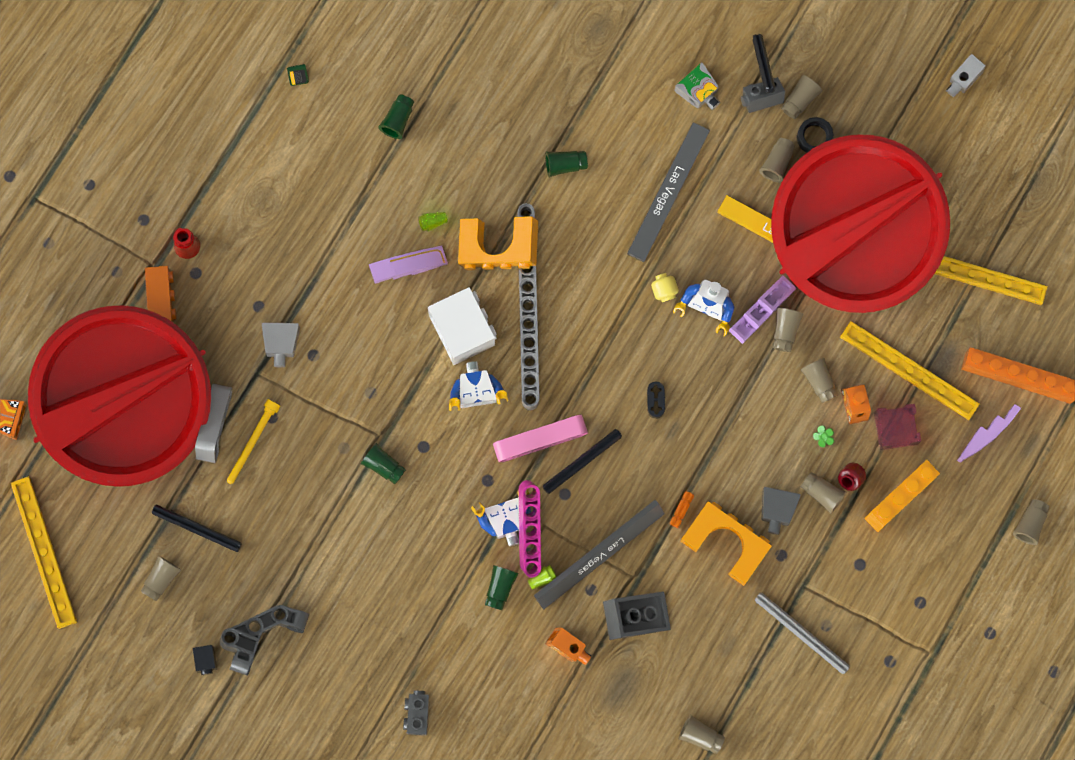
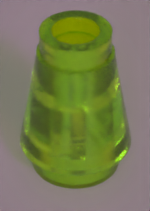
M445 212L423 213L422 216L418 217L421 230H426L427 232L448 222Z

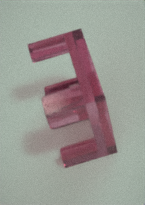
M908 404L903 408L886 410V408L876 409L874 417L880 450L915 446L921 442L920 432L917 433L914 417L916 414L915 404Z

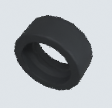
M812 117L805 120L799 127L797 142L804 152L807 153L817 147L808 144L804 138V133L810 126H819L824 129L826 133L825 142L833 139V128L825 119Z

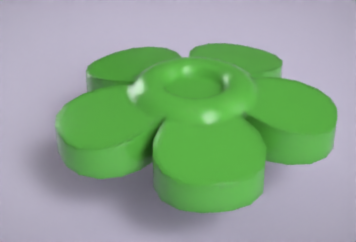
M821 425L817 428L818 432L813 434V438L819 440L818 445L820 447L834 443V438L830 437L834 434L832 428L826 430V427Z

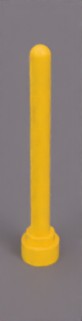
M269 399L266 400L264 404L265 412L227 478L229 484L235 482L271 415L274 416L279 411L281 406Z

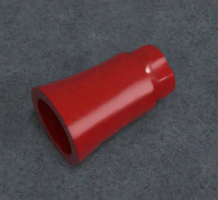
M179 228L175 231L173 236L175 253L183 259L195 257L200 251L199 239L187 228Z

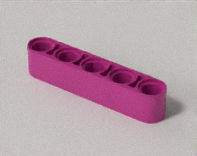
M526 480L519 485L518 489L520 568L528 577L533 578L541 572L540 490L532 481ZM530 487H533L532 493L526 495V490ZM533 506V511L526 514V509ZM534 525L531 532H526L528 526ZM534 544V548L531 551H526L528 545ZM530 563H534V567L531 570H526Z

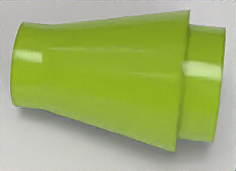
M544 565L539 575L531 577L527 581L533 590L549 584L557 576L551 565L547 567Z

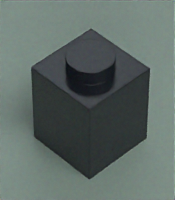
M207 645L193 648L196 672H201V675L213 674V670H217L214 646Z

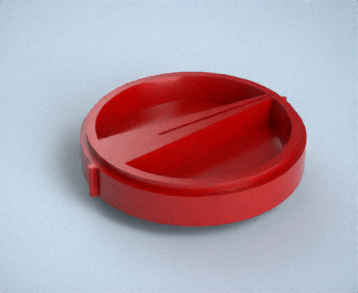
M848 135L829 140L813 148L803 155L788 171L774 200L771 231L775 252L783 267L779 273H786L790 280L813 300L840 311L854 313L875 312L888 309L906 301L921 290L933 277L942 262L948 246L950 210L945 191L939 181L942 173L935 174L923 158L905 145L880 136Z
M124 305L105 306L88 310L73 317L60 326L47 339L31 369L28 384V407L32 425L37 435L33 438V441L35 443L40 441L49 455L64 469L92 483L115 487L133 486L165 475L182 463L196 446L201 425H206L211 405V386L206 364L202 358L206 351L198 350L189 336L172 321L147 309Z

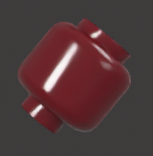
M853 462L845 465L838 474L839 484L848 491L857 490L866 479L865 469L858 463Z

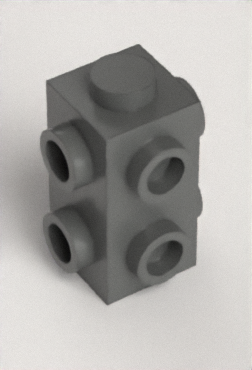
M778 77L773 79L775 84V91L773 93L765 92L763 82L743 87L741 103L743 107L746 106L749 113L784 103L785 90Z
M415 690L413 694H409V698H405L404 710H408V718H404L403 730H407V735L427 736L429 695H425V691Z

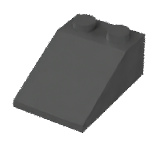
M664 592L603 601L609 640L671 630Z

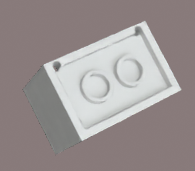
M470 287L428 307L429 317L453 365L495 346V339H497L494 327L488 325L486 311L484 308L480 309V300L476 292H472Z

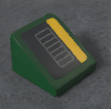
M301 64L287 68L291 86L307 84L309 82L306 65Z

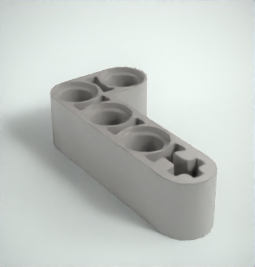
M213 384L211 387V405L206 425H201L195 446L197 460L212 463L217 461L219 440L232 396V387Z

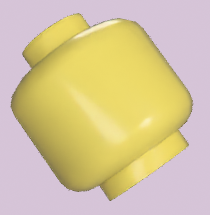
M666 273L655 276L656 280L651 284L655 298L662 302L676 298L679 289L674 276H667Z

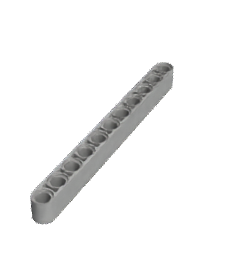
M525 203L519 206L517 217H523L521 213L526 210L531 213L529 217L535 218V211L532 205ZM530 266L533 269L530 273H525L519 268L521 390L523 407L527 410H534L539 405L536 266ZM525 284H530L533 289L527 292L522 287ZM531 303L534 307L531 310H526L523 305ZM526 321H531L534 326L531 329H527L523 324ZM532 340L534 346L528 348L524 345V342ZM530 358L535 361V364L527 366L524 361ZM532 377L535 379V383L527 385L525 379ZM528 396H533L536 402L528 404L525 399Z

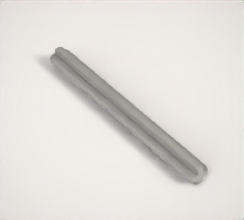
M763 593L758 594L755 602L840 673L845 674L850 666L766 595Z

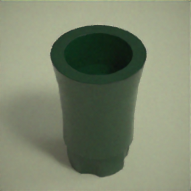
M399 94L378 126L379 130L391 138L402 139L414 101L410 97Z
M585 151L545 152L546 169L549 178L588 168Z
M377 443L374 444L361 462V465L371 469L393 484H396L406 471L404 467L399 465V462L387 454Z
M493 565L485 605L502 611L519 573Z

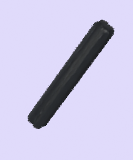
M755 34L753 35V44L764 90L766 93H773L775 91V84L763 36Z

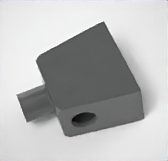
M769 487L763 488L762 521L770 522L768 533L779 535L781 525L788 526L790 524L801 494Z

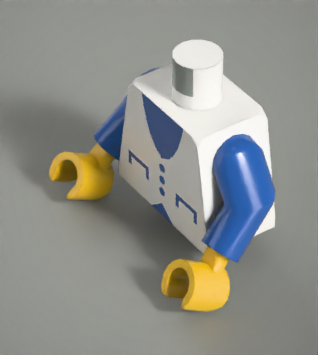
M703 280L701 284L697 283L688 286L680 299L681 302L675 305L673 313L680 309L682 310L680 317H683L686 304H688L693 309L720 321L723 320L716 328V333L718 334L720 328L725 330V336L730 329L728 322L731 321L734 311V304L729 297V290L721 287L718 282H710L708 280Z
M477 362L466 363L467 373L460 375V379L455 381L450 392L449 410L451 411L453 406H457L458 411H460L461 408L496 403V399L498 404H501L500 399L504 398L507 402L509 400L507 392L504 391L501 383L493 375L488 374L487 370L479 371Z
M519 497L488 508H484L479 502V510H475L473 506L471 507L474 514L477 515L476 517L481 528L491 536H497L498 539L506 537L509 547L519 544L517 535L519 533ZM530 507L526 509V514L531 513Z

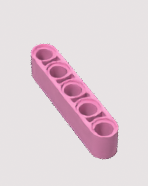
M577 415L493 443L498 462L501 463L588 434L583 416Z

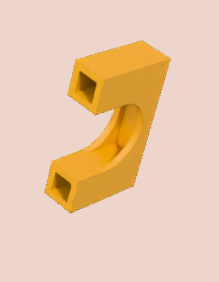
M514 217L512 243L505 252L498 255H489L484 248L485 223L478 218L460 219L458 264L463 266L465 270H476V267H482L485 270H493L494 267L512 269V266L529 269L530 266H536L538 220L534 217Z
M926 460L864 519L879 532L940 473Z
M708 501L680 542L697 552L707 536L713 531L727 529L734 532L742 543V553L728 575L744 586L772 547L769 544L770 541L762 535L758 537L753 533L754 530L746 524L741 525L737 522L738 518L733 514H726L721 511L722 507L717 503H710Z

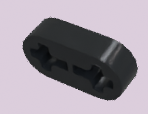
M657 381L650 383L647 388V411L649 416L654 419L662 417L665 412V389L663 384ZM654 386L661 390V392H658L657 398H654V392L650 391ZM654 402H658V408L662 409L658 414L651 411L654 408Z

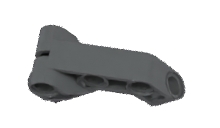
M277 605L238 625L225 629L220 638V645L223 649L235 653L229 670L248 676L261 634L278 626L297 633H303L309 614L301 610ZM281 610L284 612L285 617L281 620L276 619L274 612ZM253 622L258 623L260 630L253 632L249 629V625ZM231 636L234 638V642L228 643L224 637Z

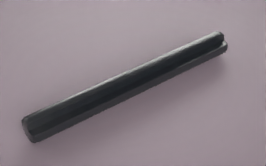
M617 429L609 433L543 485L544 491L547 494L553 492L621 439V433Z
M155 505L152 509L153 515L230 550L238 552L241 548V542L164 507Z

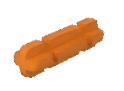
M684 492L683 500L680 501L674 513L675 516L670 521L671 526L679 528L682 522L681 519L684 518L690 506L689 503L694 498L692 493Z

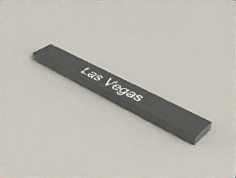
M694 122L692 123L627 255L645 262L710 130Z
M656 500L651 502L537 592L534 597L542 609L547 608L662 517L664 512L660 504Z

